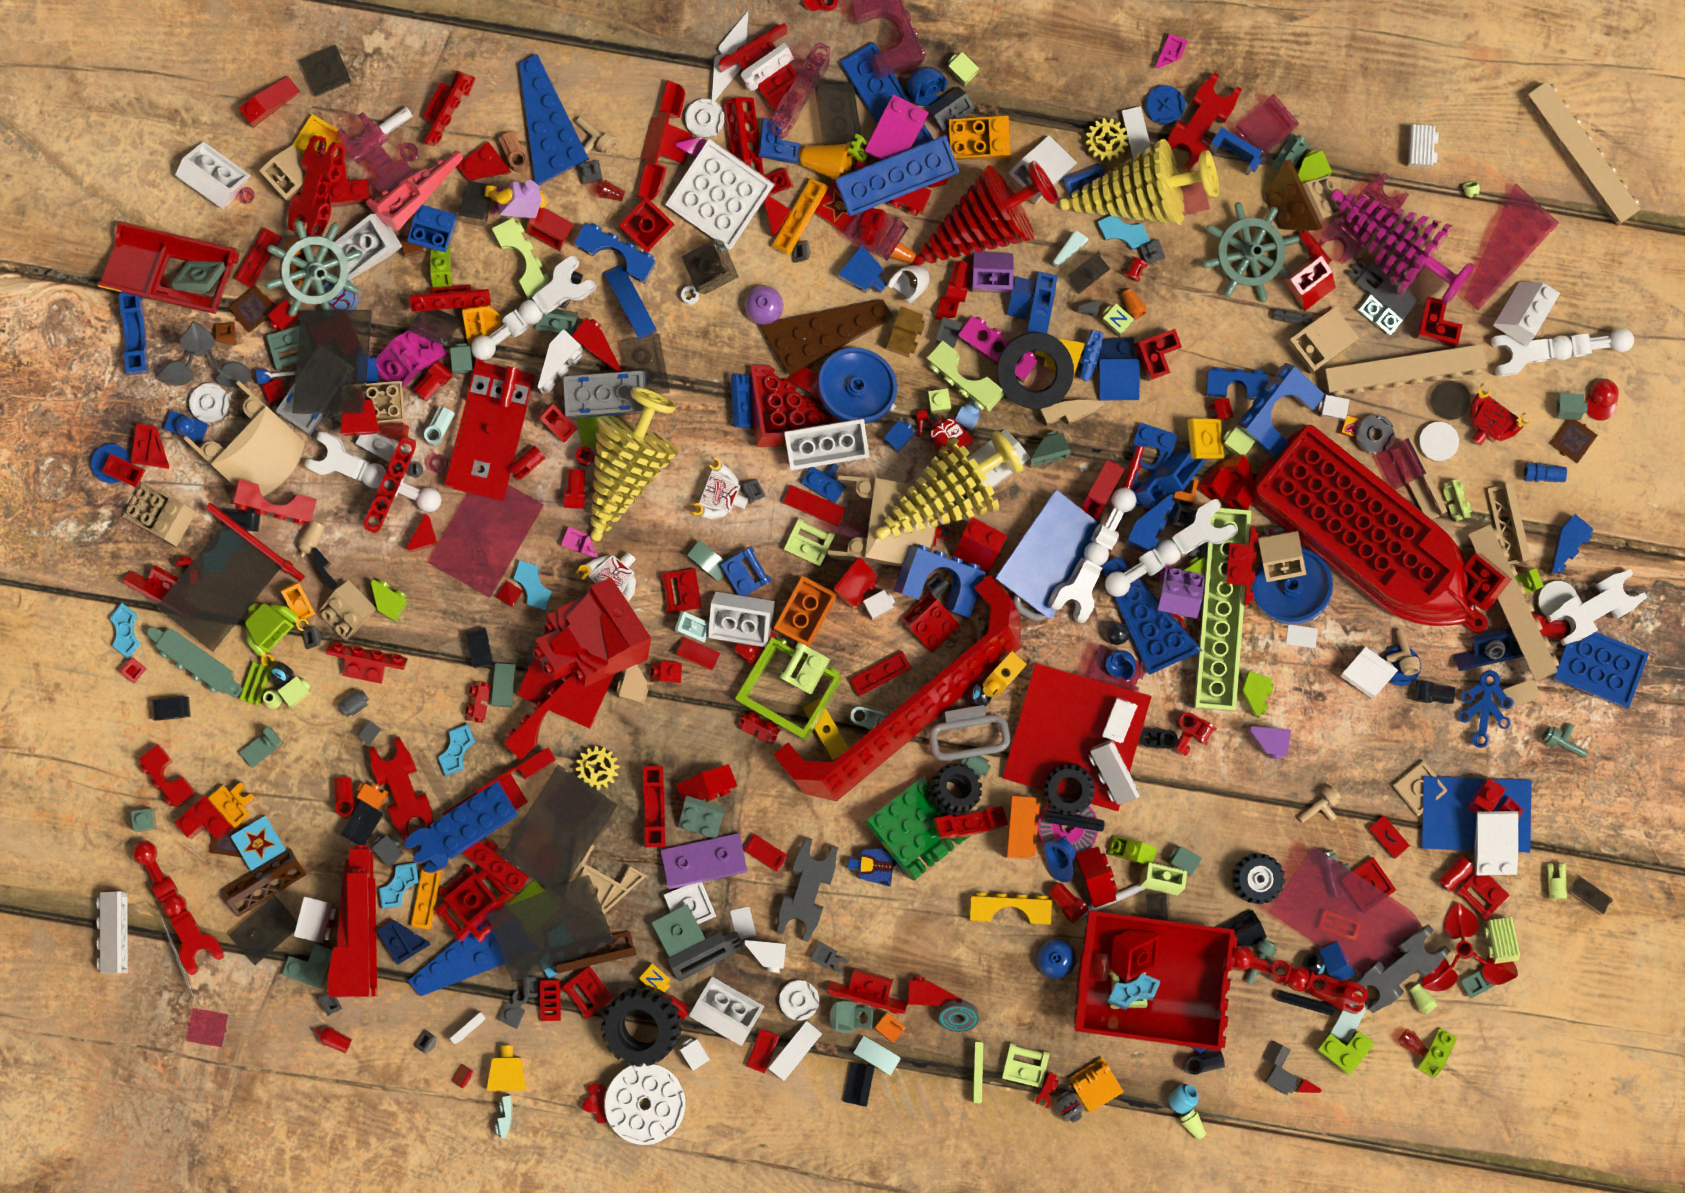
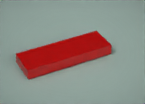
M264 227L236 275L235 280L252 289L273 255L268 252V246L274 245L277 247L282 237Z
M790 485L783 504L837 527L846 509L793 485Z
M901 651L849 680L858 697L912 668L905 654Z

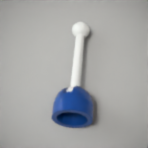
M262 368L256 369L258 385L266 384L270 381L271 377L300 376L303 369L280 373H270L267 369Z

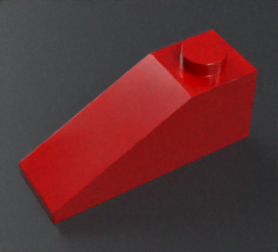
M287 76L253 96L240 106L239 110L254 128L299 94L300 91Z
M585 318L571 337L616 373L622 372L603 331L600 329L601 325L594 319L588 320Z
M913 976V980H909L908 1005L943 1006L950 1001L961 1003V998L930 981H925V977Z

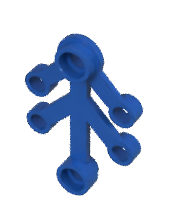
M1493 670L1483 672L1480 676V683L1471 690L1463 692L1461 696L1463 702L1471 703L1474 701L1475 696L1484 690V696L1480 701L1459 714V720L1467 723L1471 721L1473 715L1481 710L1479 731L1472 737V742L1477 748H1484L1490 742L1489 735L1487 734L1490 712L1498 721V726L1501 729H1507L1511 726V720L1508 717H1504L1492 700V693L1494 692L1500 699L1501 706L1504 709L1512 708L1514 701L1511 697H1507L1499 686L1500 676ZM1489 676L1494 679L1492 684H1489L1487 681ZM1467 693L1471 695V699L1469 701L1465 699V695ZM1506 699L1510 701L1509 707L1504 705ZM1464 713L1468 714V719L1466 721L1462 718V715ZM1503 719L1507 720L1508 722L1506 727L1502 726L1501 721ZM1480 736H1483L1485 738V742L1483 744L1479 742Z

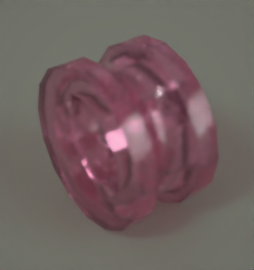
M405 143L400 149V154L405 161L412 162L417 159L419 152L413 143ZM408 148L410 150V148H413L414 155L406 157L405 149Z
M436 454L430 458L429 466L434 472L442 473L447 469L448 462L443 455ZM438 458H440L444 465L436 469L433 462L438 461Z

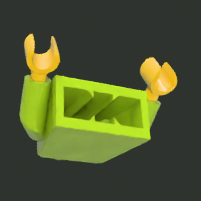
M256 603L252 604L248 609L251 616L245 623L248 628L247 642L253 651L262 657V664L269 666L266 657L268 656L274 662L275 656L266 652H269L294 627L293 622L296 623L299 630L305 631L300 627V622L305 621L309 625V621L299 619L295 612L283 605L273 604L269 606L264 603L259 606Z

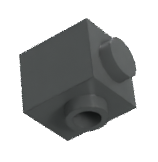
M381 835L373 842L375 845L372 847L373 851L388 867L404 855V852L399 848L401 843L394 836L390 838L388 835L385 837Z

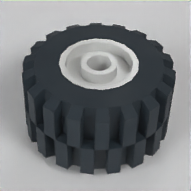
M1249 854V856L1241 858V861L1235 865L1237 866L1236 869H1233V888L1238 892L1237 895L1247 902L1254 904L1272 902L1273 899L1279 896V892H1282L1284 889L1282 885L1285 884V879H1283L1285 873L1281 869L1282 866L1280 863H1277L1274 857L1269 855Z

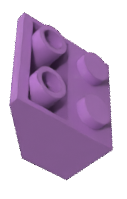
M974 252L972 292L1012 293L1013 253Z
M1166 567L1158 610L1197 618L1202 602L1205 575Z

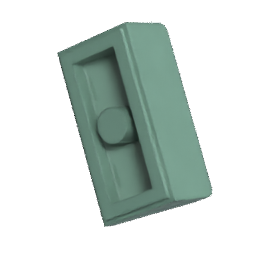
M555 308L547 315L543 313L542 319L535 324V329L560 333L564 329L572 336L576 329L578 313Z

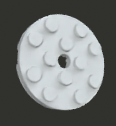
M645 1063L642 1067L631 1065L621 1070L608 1085L604 1098L605 1115L611 1128L621 1138L640 1145L655 1144L672 1135L679 1127L685 1112L684 1091L678 1079L670 1071L659 1065L646 1066ZM643 1098H647L650 1101L649 1108L645 1110L639 1106V1101Z

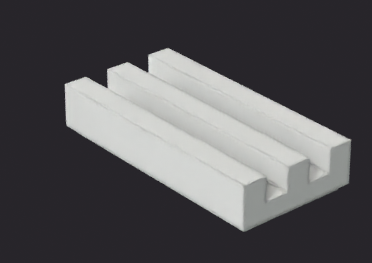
M480 1012L454 1034L450 1040L454 1044H458L486 1020V1016Z

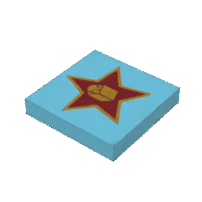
M266 815L231 836L251 871L286 851Z

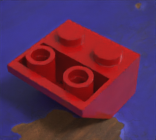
M1317 255L1310 257L1283 278L1304 311L1336 288L1333 272L1323 257Z

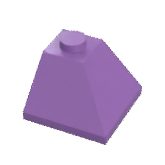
M1253 726L1247 729V734L1265 755H1270V759H1282V756H1287L1291 736L1290 729Z

